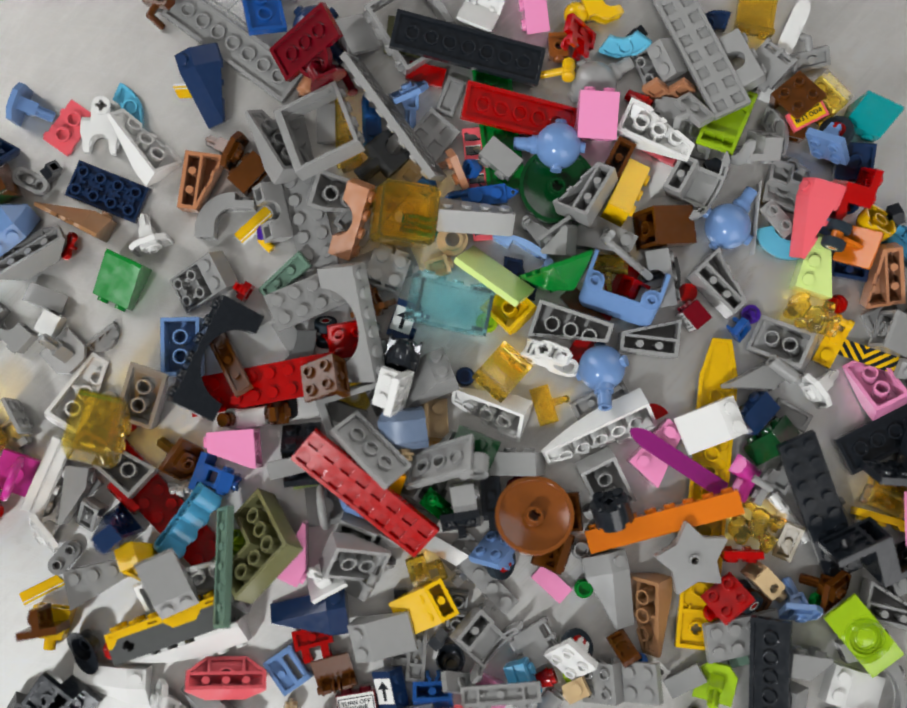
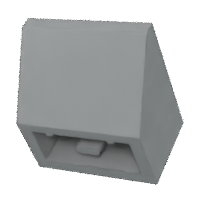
M672 37L658 39L646 50L631 58L643 84L656 77L667 84L688 71Z
M792 644L791 678L812 681L831 666L834 659L829 657L827 652L821 651L820 648L809 646V649H802L800 645Z

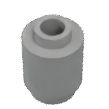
M554 687L552 689L548 688L542 696V703H537V708H559L564 701L562 693Z

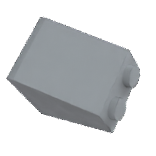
M897 309L880 311L867 347L899 358H907V314Z

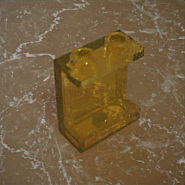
M738 0L733 30L738 28L741 34L745 32L747 36H756L760 40H766L768 37L771 38L775 33L773 26L778 0Z
M504 341L475 372L472 378L478 385L487 390L494 399L501 403L532 369L533 365Z

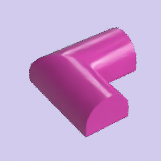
M738 454L729 471L737 476L732 488L739 491L741 501L745 504L755 486L751 482L754 475L760 477L762 471L745 457Z

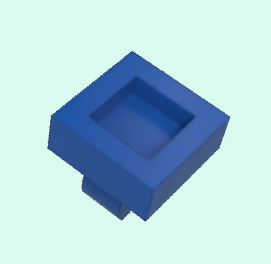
M733 317L732 320L736 325L734 327L726 325V328L733 338L740 343L752 327L744 317L740 320L737 317Z

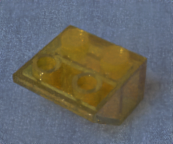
M829 69L814 81L826 93V98L822 101L829 112L827 117L815 122L819 127L826 119L833 117L854 97Z
M869 476L859 502L891 517L903 520L905 516L904 491L907 490V486L880 485Z

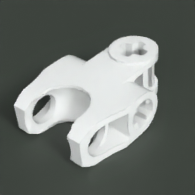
M105 96L95 97L91 102V117L81 118L80 134L83 152L92 155L95 141L99 138H106L109 141L110 154L118 156L121 143L107 116L109 112L115 110L112 103Z
M532 338L527 339V344L519 355L524 361L546 367L548 371L566 377L576 376L579 364L576 360L572 359L573 355L568 348L546 340L539 342ZM569 363L574 364L572 371H564V366L569 365Z

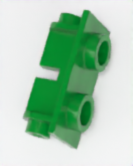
M431 487L419 502L420 505L439 520V515L454 513L453 509L450 508L452 505Z

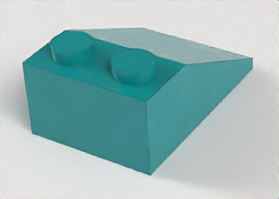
M868 90L848 106L844 117L850 119L853 123L855 134L860 136L863 141L870 143L881 138L905 107Z

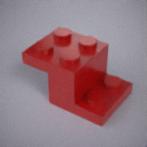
M861 167L855 183L833 179L832 182L844 185L847 188L840 206L836 211L833 210L828 218L843 220L848 212V204L871 209V206L876 201L878 187L883 182L884 171Z

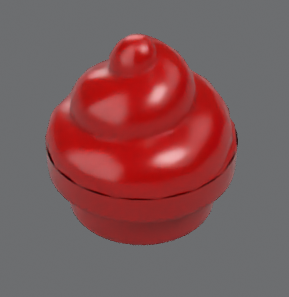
M833 295L828 300V308L831 312L836 314L843 313L847 309L848 301L843 295Z

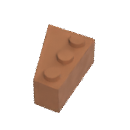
M185 150L177 208L184 212H200L207 203L224 170L220 165L221 155Z
M896 242L884 243L879 246L871 269H869L868 280L864 284L859 302L866 309L906 303L903 246Z

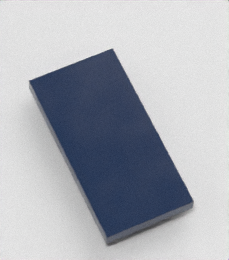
M79 160L64 195L137 224L138 217H140L151 189Z

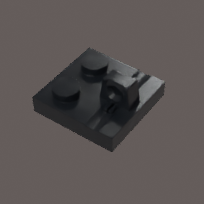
M479 509L439 515L443 532L458 530L459 539L467 538L466 528L481 526Z

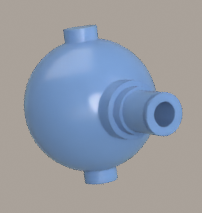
M556 119L555 123L544 127L538 135L514 137L513 148L514 150L537 154L539 160L550 168V172L561 173L562 169L576 162L580 153H585L586 142L578 138L577 131L568 125L565 119Z
M746 186L740 197L734 199L732 203L721 204L713 209L710 208L702 216L706 219L704 230L710 241L708 246L715 251L719 247L721 249H733L742 244L747 246L754 236L750 234L751 219L748 213L751 210V203L758 194L755 189Z
M596 342L580 358L576 378L578 381L582 380L586 386L594 390L599 410L608 411L612 409L611 396L614 392L613 388L622 381L625 367L629 366V360L626 355H621L615 348L606 345L604 342Z

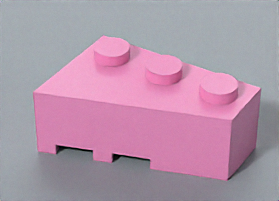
M518 0L519 11L522 12L523 16L521 29L525 31V35L550 31L546 0Z
M665 418L652 432L674 448H677L681 439L676 424L669 418ZM641 446L626 460L656 488H659L669 466Z

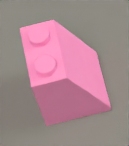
M589 86L579 91L575 123L578 138H581V140L608 142L616 140L620 92H615V88H603V91H596V87Z
M260 428L206 433L203 444L204 448L207 449V453L252 469L263 467Z

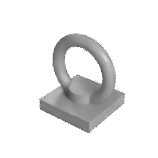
M318 484L317 487L304 488L309 527L321 526L326 531L330 528V524L340 522L344 511L336 495L322 484Z

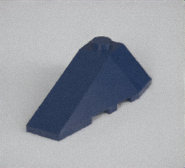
M218 43L189 47L174 55L179 72L208 129H213L225 123V99L222 97L224 79H221L223 59Z
M345 589L332 594L316 604L311 602L310 595L270 604L271 624L298 628L309 632H319L330 636L349 633L347 625L350 624L348 595Z

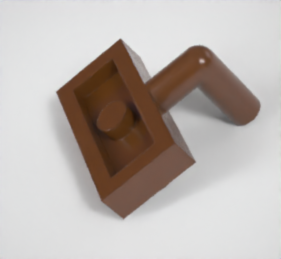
M142 0L146 6L150 7L146 12V17L159 30H163L165 24L155 16V13L158 9L170 10L174 6L175 0Z

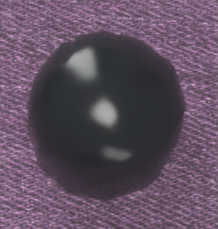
M455 643L442 645L438 649L436 657L438 669L441 672L445 670L461 672L466 662L463 650Z

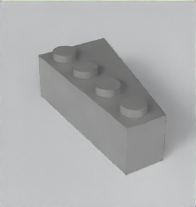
M433 196L431 220L436 232L498 236L513 235L516 214L508 205L496 206Z
M540 299L528 336L608 343L616 323L545 299Z
M86 430L70 444L126 497L131 499L159 472L158 468Z

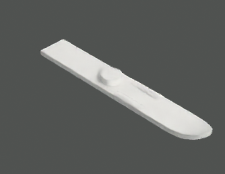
M800 0L795 5L777 43V46L779 48L783 47L789 55L792 54L811 10L809 0ZM781 55V57H783L786 61H789L786 57ZM777 85L773 90L768 88L766 92L757 88L755 91L758 94L757 99L769 104L770 94L775 91Z

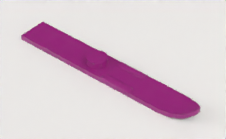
M639 427L630 429L631 437L638 445L707 491L717 494L721 493V489L728 486L727 482L652 432Z

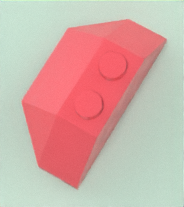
M207 656L186 671L185 692L203 700H242L266 691V669L260 667L248 656Z

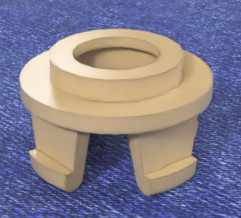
M438 232L437 246L442 253H446V256L455 257L466 249L468 245L467 233H456L459 236V243L456 246H449L445 238L447 234L452 232Z

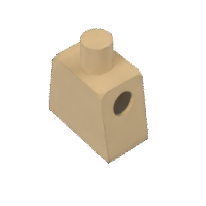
M761 562L748 563L740 571L770 600H776L778 603H781L786 599L787 595L783 591L786 586Z

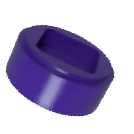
M747 305L741 309L740 318L744 317L750 324H754L760 319L761 312L757 306Z

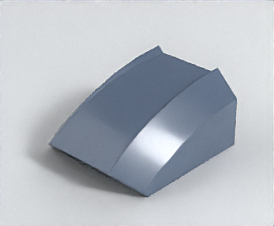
M423 406L402 409L391 417L383 415V412L381 413L377 421L378 431L397 450L429 447Z

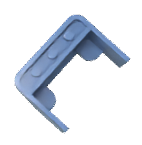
M595 249L579 294L580 304L586 308L641 327L649 326L661 305L671 275L665 274L659 292L648 290L642 295L640 302L603 290L605 283L604 275L593 269L599 252L598 249Z

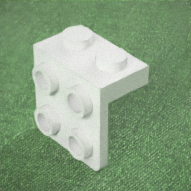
M465 0L456 19L463 24L476 27L480 31L491 33L502 13L506 0Z

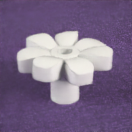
M189 478L183 481L177 479L169 481V493H176L180 498L185 497L186 493L191 492V489L188 488Z

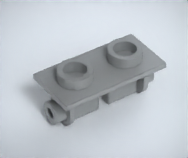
M773 198L759 209L760 215L766 218L783 239L792 233L793 222Z

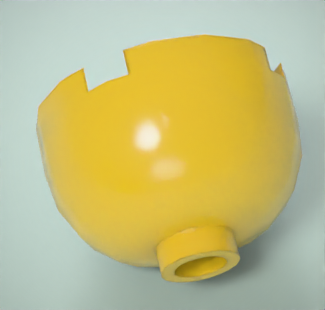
M872 205L871 209L864 208L857 216V227L879 231L884 234L881 242H884L896 232V225L893 219L889 221L886 218L887 212L876 205Z

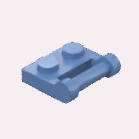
M290 643L263 663V666L284 697L314 676L312 671L307 669L297 652H295L293 643ZM286 654L290 656L303 675L299 679L285 660L284 656Z

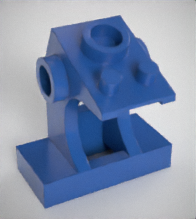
M201 451L188 488L193 490L199 482H202L214 488L215 493L225 496L226 493L238 491V485L242 478L240 473H234L235 469L224 466L221 469L215 466L218 456ZM213 471L218 473L215 483L210 481Z

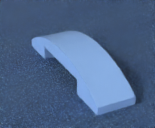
M515 235L492 236L493 241L507 249L513 243L544 262L542 267L555 263L548 254L541 253L540 247L522 237Z

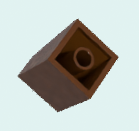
M654 205L633 213L634 234L638 236L635 242L636 251L664 247H682L697 243L694 220L689 219L693 206Z

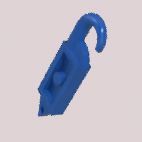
M363 94L361 103L362 128L365 139L363 145L365 146L375 136L382 133L381 117L375 111L376 108L369 107V101Z
M503 183L452 191L444 198H461L463 201L499 205L508 203L519 191Z

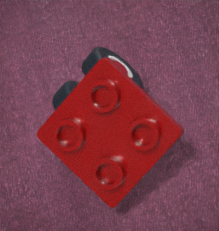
M321 316L315 319L314 329L321 333V335H317L316 345L319 348L329 349V352L335 351L336 355L343 359L352 357L356 351L359 339L357 321L337 323V319L332 316Z
M728 572L721 578L720 584L715 583L701 595V599L724 625H728L742 612L746 614L753 613L763 602V598L758 592H749L747 590L751 588L747 580H737L731 572Z

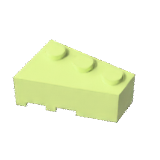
M818 233V240L806 258L797 260L788 289L822 300H828L832 298L831 250L821 245L824 235Z

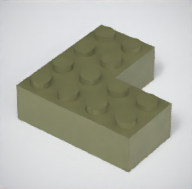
M259 488L234 514L246 544L233 557L232 595L235 600L250 604L255 602L303 550L275 494Z

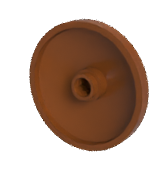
M527 476L513 481L502 491L495 507V524L499 535L510 548L525 555L541 556L555 551L567 540L574 524V509L568 494L556 482L545 477Z

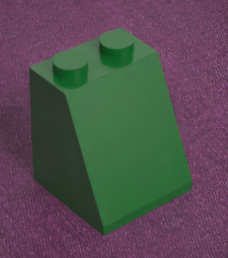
M106 249L93 294L98 295L97 300L106 304L109 301L115 303V308L123 312L126 309L133 311L152 269Z

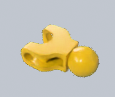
M581 0V2H571L564 9V19L566 21L567 15L574 13L583 22L595 21L598 24L606 25L621 18L624 10L621 5L609 6L603 0Z

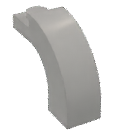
M227 192L215 196L200 210L195 222L194 236L198 239L217 240L218 226L222 217L232 211H257L255 201L250 197H241L239 200V195L236 192Z

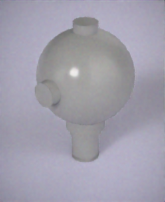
M627 56L618 63H610L609 65L598 61L586 62L585 59H582L576 63L575 79L571 82L572 91L568 93L570 100L573 103L577 102L579 91L584 90L586 86L596 87V91H603V88H615L616 92L617 81L621 80L625 73L635 68L632 59Z

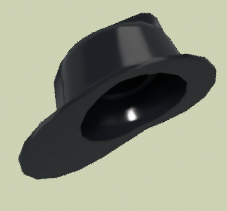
M89 628L80 633H70L67 637V644L73 653L77 665L86 674L92 675L96 673L99 666L96 656L100 648L99 639Z

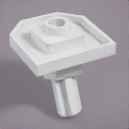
M142 213L138 217L140 227L137 228L140 239L135 240L128 247L130 252L140 257L156 253L159 249L174 244V241L165 232L156 233L151 225L149 215Z
M831 368L817 379L809 373L799 375L803 379L799 386L804 391L806 398L817 409L829 408L832 405V401L827 391L834 386L833 382L839 377V371Z
M61 501L57 502L51 515L46 516L41 521L35 514L29 517V525L35 533L33 537L39 544L43 543L52 552L59 549L54 536L60 527L58 525Z
M320 564L308 568L309 572L306 573L310 599L313 604L348 586L347 580L323 578Z
M158 679L154 695L150 697L149 706L151 708H188L182 705L179 699L168 694V683L165 679Z

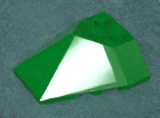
M594 250L577 254L554 264L519 275L518 277L542 291L549 290L550 293L558 290L572 291L582 280L594 255Z

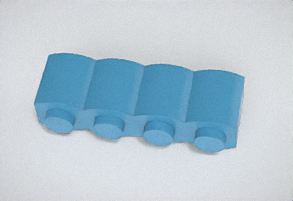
M199 482L192 490L189 498L181 505L177 514L170 520L165 530L153 544L155 551L161 553L173 548L177 557L181 559L186 552V546L190 542L195 541L198 536V530L209 522L210 514L220 507L222 502L221 495L215 493L213 489L202 482Z

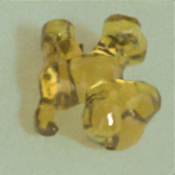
M798 292L788 299L786 308L783 310V316L790 320L794 318L805 319L804 321L800 319L794 320V325L797 328L807 329L808 332L822 334L827 337H836L837 331L841 326V318L839 316L829 318V313L835 312L836 305L834 302L826 301L823 303V306H812L810 303L811 295L808 292Z
M746 501L742 505L743 508H747L752 512L751 520H748L743 515L731 517L728 523V533L738 545H744L750 537L757 539L760 543L759 549L767 554L777 542V538L768 532V525L769 530L776 534L778 529L781 530L786 519L779 515L771 514L766 509Z

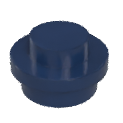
M462 367L456 372L457 383L461 386H469L473 383L475 375L472 369Z

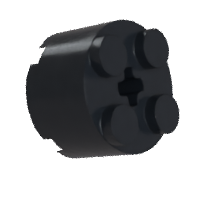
M622 488L593 494L590 509L598 530L603 529L606 533H614L625 529L628 522L630 524L633 522L634 515L630 501Z

